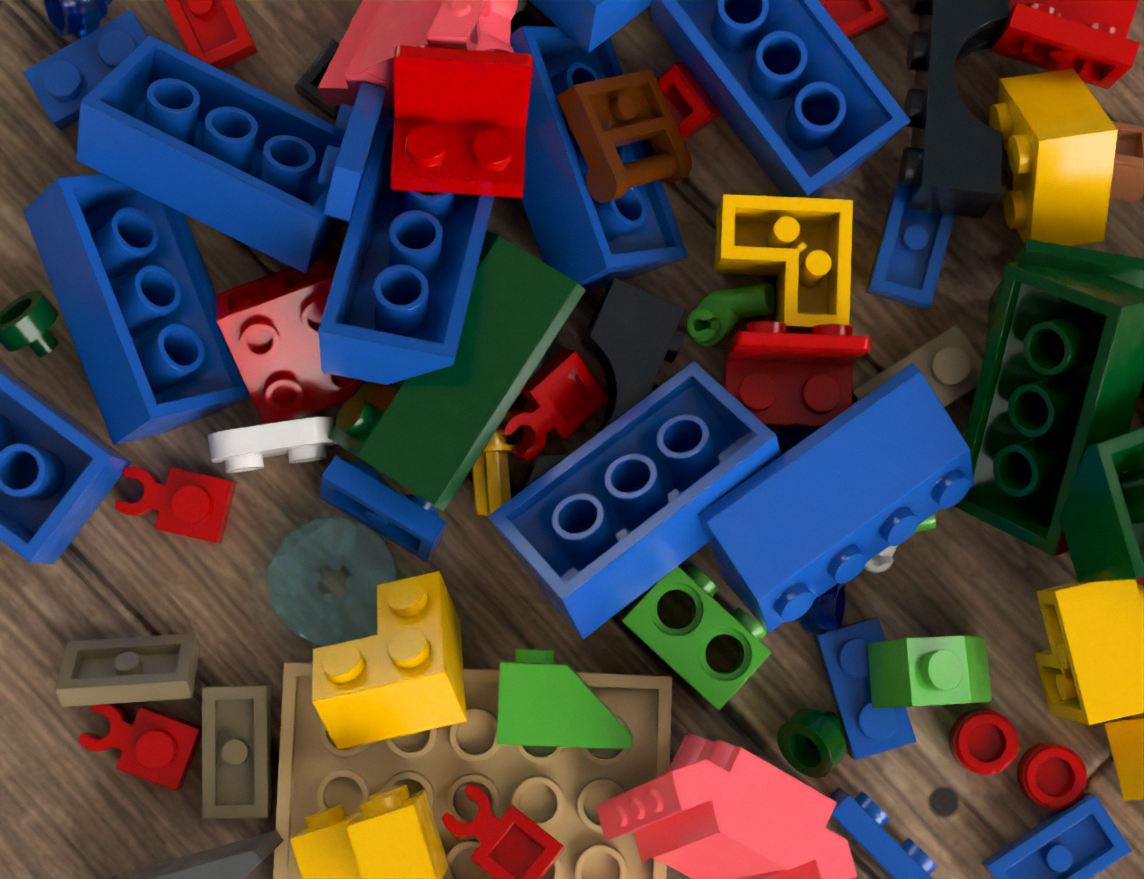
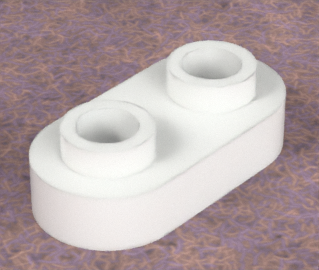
M303 418L212 433L208 435L211 462L224 463L226 473H238L264 468V457L288 454L289 463H306L326 459V448L337 445L328 438L336 425L335 418Z

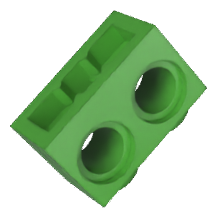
M691 563L684 571L677 566L651 586L620 621L719 711L772 653L760 642L767 632L740 607L730 614L712 597L717 593L719 587L694 564ZM671 590L683 592L692 603V615L689 621L679 628L665 626L657 614V605L660 598ZM727 634L736 641L739 647L738 661L727 671H714L706 661V647L714 637Z

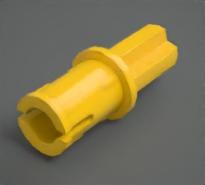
M496 431L471 469L474 510L477 515L489 516L511 499L508 454L511 453L514 447L512 444H507L506 435Z

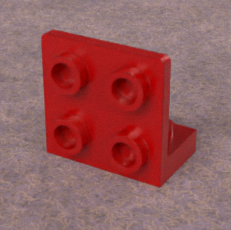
M1010 0L1009 18L991 46L990 51L1049 71L1074 68L1083 82L1108 90L1133 67L1140 43L1127 39L1139 0Z
M433 44L396 46L394 48V133L391 190L523 198L526 122L533 57L530 54L511 53L504 49H489L486 51L447 49Z
M335 251L319 256L306 274L293 267H289L217 294L216 321L263 424L295 420L346 401L355 396L364 380L321 372L318 330L338 264Z
M770 321L748 323L747 332H736L725 350L724 388L767 427L820 429L852 406L853 364L870 351V337L852 336L853 327L843 324L813 326V334L787 333V324Z

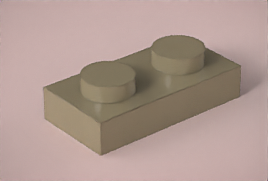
M957 324L852 391V401L855 404L913 363L922 372L943 407H946L977 387L983 361Z
M195 633L67 642L55 689L61 707L192 698L200 653Z
M271 685L202 687V819L268 818L272 815Z

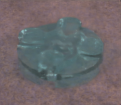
M341 517L317 519L294 530L279 546L275 558L270 563L267 571L270 598L280 620L297 636L318 645L338 644L364 638L377 629V585L398 580L395 557L382 537L367 526ZM326 565H329L333 570L346 567L351 575L344 582L348 593L340 599L334 593H328L323 596L318 589V585L323 581L320 571Z

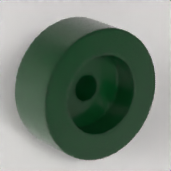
M40 290L31 291L20 296L0 312V343L7 351H16L28 345L38 357H43L58 345V340L48 330L57 319L58 311Z
M814 709L798 710L778 731L777 741L780 751L787 762L800 773L812 778L825 777L846 754V743L841 733L844 728L843 722L838 715L830 711L821 713Z

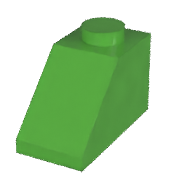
M922 637L867 643L872 709L992 702L986 637Z
M518 648L515 649V661L502 660L500 662L497 723L498 745L632 749V734L630 730L568 663L554 662L555 650Z

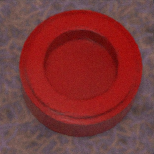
M973 709L963 713L954 722L950 730L949 746L955 760L965 769L980 775H994L1008 768L1015 759L1018 751V736L1012 723L1002 714L987 709Z
M1046 742L1032 746L1022 755L1017 766V781L1022 793L1030 801L1047 809L1059 810L1070 807L1080 799L1086 788L1087 772L1082 759L1073 750L1056 743Z

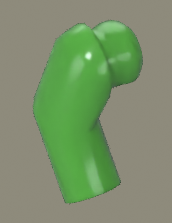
M770 283L711 292L688 315L685 321L687 335L701 346H711L722 342L744 318L774 314L777 303L773 286Z

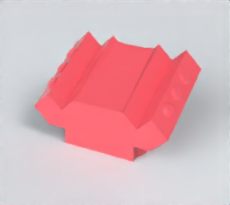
M362 0L318 86L322 103L354 105L361 82L364 81L387 88L383 106L394 109V48L399 45L418 46L433 44L447 49L478 51L504 49L514 53L510 45L511 21L515 15L518 0Z
M694 734L685 735L673 761L660 777L596 805L605 842L633 832L641 862L653 858L691 879H853L857 877L848 840L826 828L837 802L744 748L734 746L725 741L717 740L715 742Z

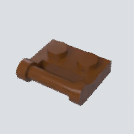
M652 69L573 85L557 96L567 119L568 128L576 139L589 168L586 176L587 190L597 202L606 203L620 199L626 194L628 189L657 180L669 184L685 179L692 169L690 153ZM649 139L654 150L652 156L625 164L622 163L616 150L617 147Z

